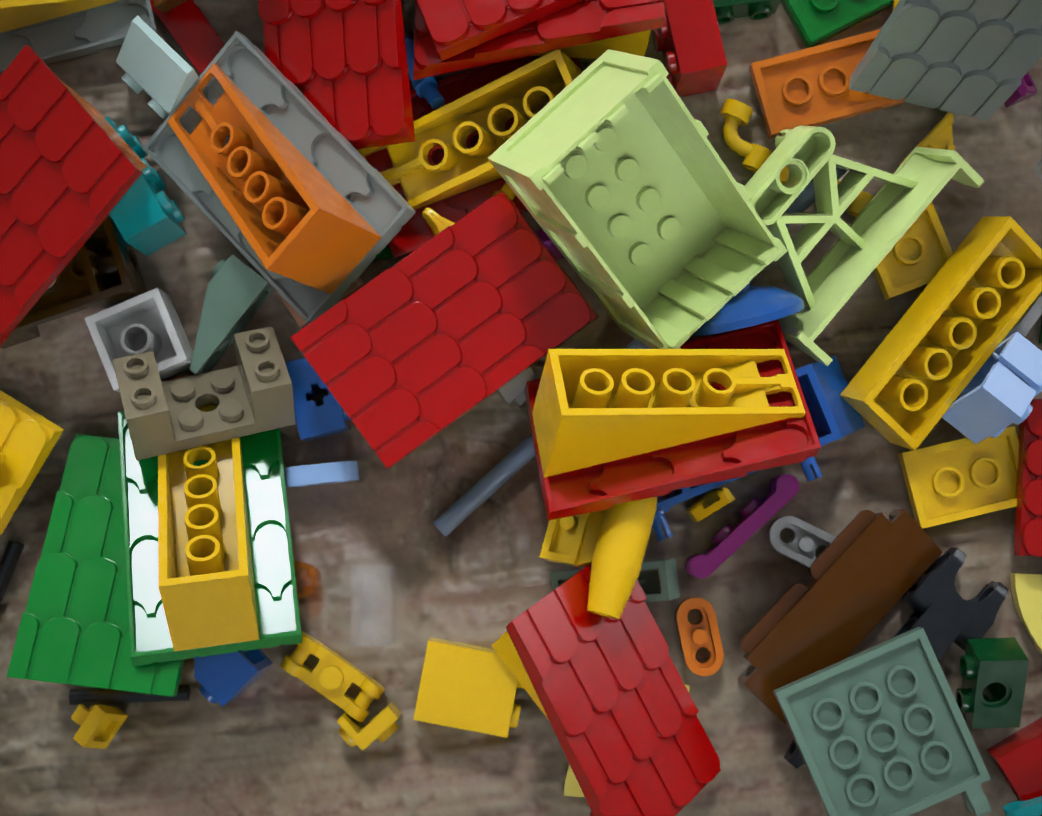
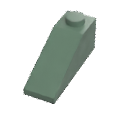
M233 254L227 260L222 259L214 267L210 275L212 280L207 285L189 369L196 375L210 372L234 342V334L243 331L275 290L267 280Z

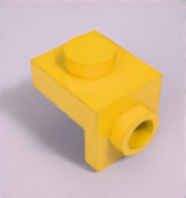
M391 701L363 728L345 712L337 719L338 724L341 726L338 732L351 747L358 745L363 751L377 738L381 743L386 741L399 728L395 721L399 719L402 712Z

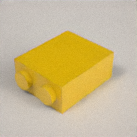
M430 637L427 643L413 720L508 738L509 727L517 728L521 710V705L514 703L516 689L524 688L494 649Z

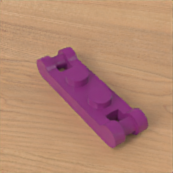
M790 474L772 478L769 483L770 492L761 500L757 497L751 499L739 511L743 517L731 527L729 523H726L711 537L714 544L704 554H693L687 558L685 562L687 573L701 579L710 576L797 494L800 487L797 478Z

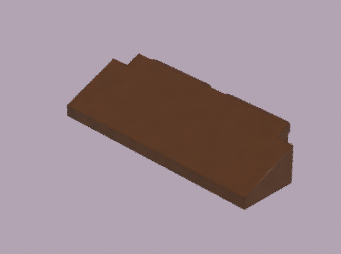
M894 509L889 514L893 519L891 522L882 512L860 511L810 565L809 572L814 580L808 587L799 583L790 586L741 640V647L746 653L743 657L755 669L748 677L742 673L738 680L784 724L787 722L773 690L844 660L943 553L905 509Z

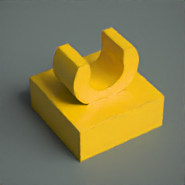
M79 704L71 716V719L80 725L73 739L83 748L106 749L128 715L115 706L95 704L87 709L83 704Z

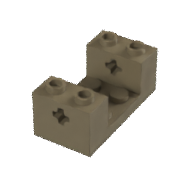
M273 326L234 334L238 366L161 382L153 351L112 359L136 461L295 425L292 382ZM205 404H215L218 406L209 412L199 410Z

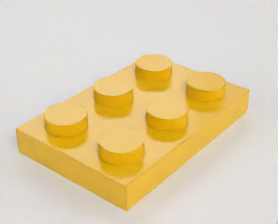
M1015 426L1007 427L996 438L989 436L977 444H974L965 437L898 453L914 519L922 529L1017 506L1016 481L1019 462V440Z

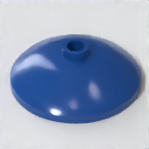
M747 284L691 336L722 333L777 320L805 308L804 301L798 295L775 286L760 285L750 287V284Z

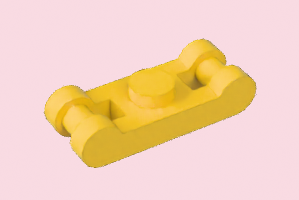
M302 632L303 643H298L292 654L286 655L279 664L280 667L339 706L353 719L363 723L370 713L368 707L374 699L379 700L385 688L314 637ZM310 654L320 659L313 670L304 665ZM352 683L362 689L355 700L346 694Z

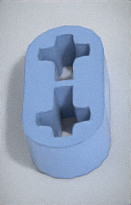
M340 461L284 468L286 488L359 480L358 461Z

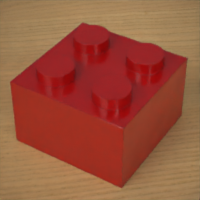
M664 0L665 21L663 27L652 30V37L656 52L662 51L664 67L669 73L666 78L680 98L717 90L728 64L713 0Z

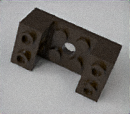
M108 215L58 275L54 285L45 291L0 348L5 349L40 337L37 325L96 305L110 308L147 292L133 246L124 240L111 216Z

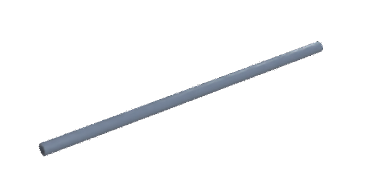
M836 167L837 181L847 172L846 170ZM813 179L785 212H804L815 202ZM634 339L624 349L651 348ZM532 433L433 522L444 536L449 535L536 455Z

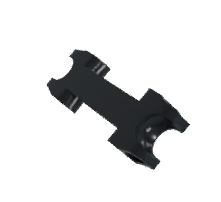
M951 547L944 552L902 596V601L911 607L914 612L894 636H899L917 627L924 628L938 661L952 643L966 651L967 639L982 638L993 625L997 612L1009 590L1001 582L991 581L972 599H963L956 591L955 576L965 562L966 554L955 547ZM793 739L784 759L798 769L805 763Z

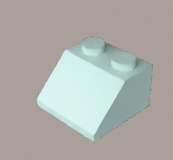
M138 15L132 20L116 59V63L125 72L121 79L137 95L142 90L152 99L147 104L165 120L199 76Z

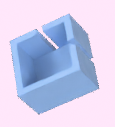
M1018 332L1003 340L942 418L974 444L981 442L989 436L992 438L998 437L1012 423L1016 425L1022 423L1033 409V406L1030 405L1033 397L1042 391V351Z

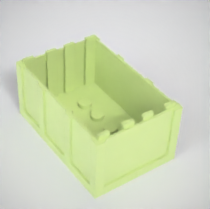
M608 49L490 155L488 160L622 331L651 349H681L680 347L693 333L722 309L760 271L772 261L776 262L787 252V249L780 239L772 236L750 203L751 195L745 186L736 182L707 139L709 133L702 122L693 118L666 78L669 73L662 62L658 59Z

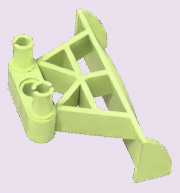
M801 125L793 130L784 129L780 131L784 136H776V149L748 181L745 188L751 195L750 203L772 236L780 239L787 249V252L778 262L790 292L798 295L804 301L805 308L803 310L778 319L785 340L825 366L830 365L833 359L813 342L950 179L975 188H980L984 183L983 178L955 150L915 147L898 169L891 174L833 155L836 145L835 138L831 131L824 127ZM785 166H787L789 169V178L782 185L780 181V172ZM836 167L849 171L838 185ZM813 179L817 212H785ZM871 179L885 182L850 225L840 218ZM805 223L791 240L786 224ZM830 230L839 239L812 271L805 276L801 262L827 231Z

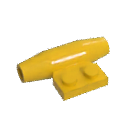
M658 496L615 504L612 509L549 520L539 557L546 561L578 568L591 563L587 611L608 618L620 619L641 572L657 509Z

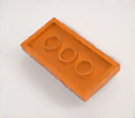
M881 29L751 63L749 72L769 139L776 138L777 135L783 136L780 131L784 129L793 130L801 125L817 127L907 103L904 102L905 99L894 100L872 95L867 91L863 93L849 89L852 73Z

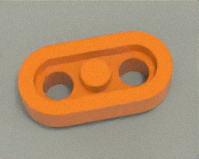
M688 597L682 600L675 610V622L683 660L687 668L694 674L710 676L721 668L724 661V652L716 614L712 605L705 599ZM692 609H698L701 618L697 623L692 624L687 619L688 612ZM700 648H707L709 652V657L704 662L697 661L695 657L697 650Z

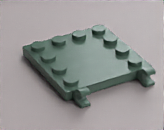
M914 628L773 690L827 816H910L961 793L969 813L974 812L975 816H983L992 812L990 803L980 785L991 780L924 628Z

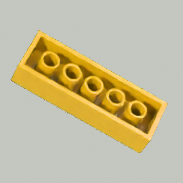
M982 216L842 391L840 396L890 443L916 450L1041 293L1042 249L1011 216Z

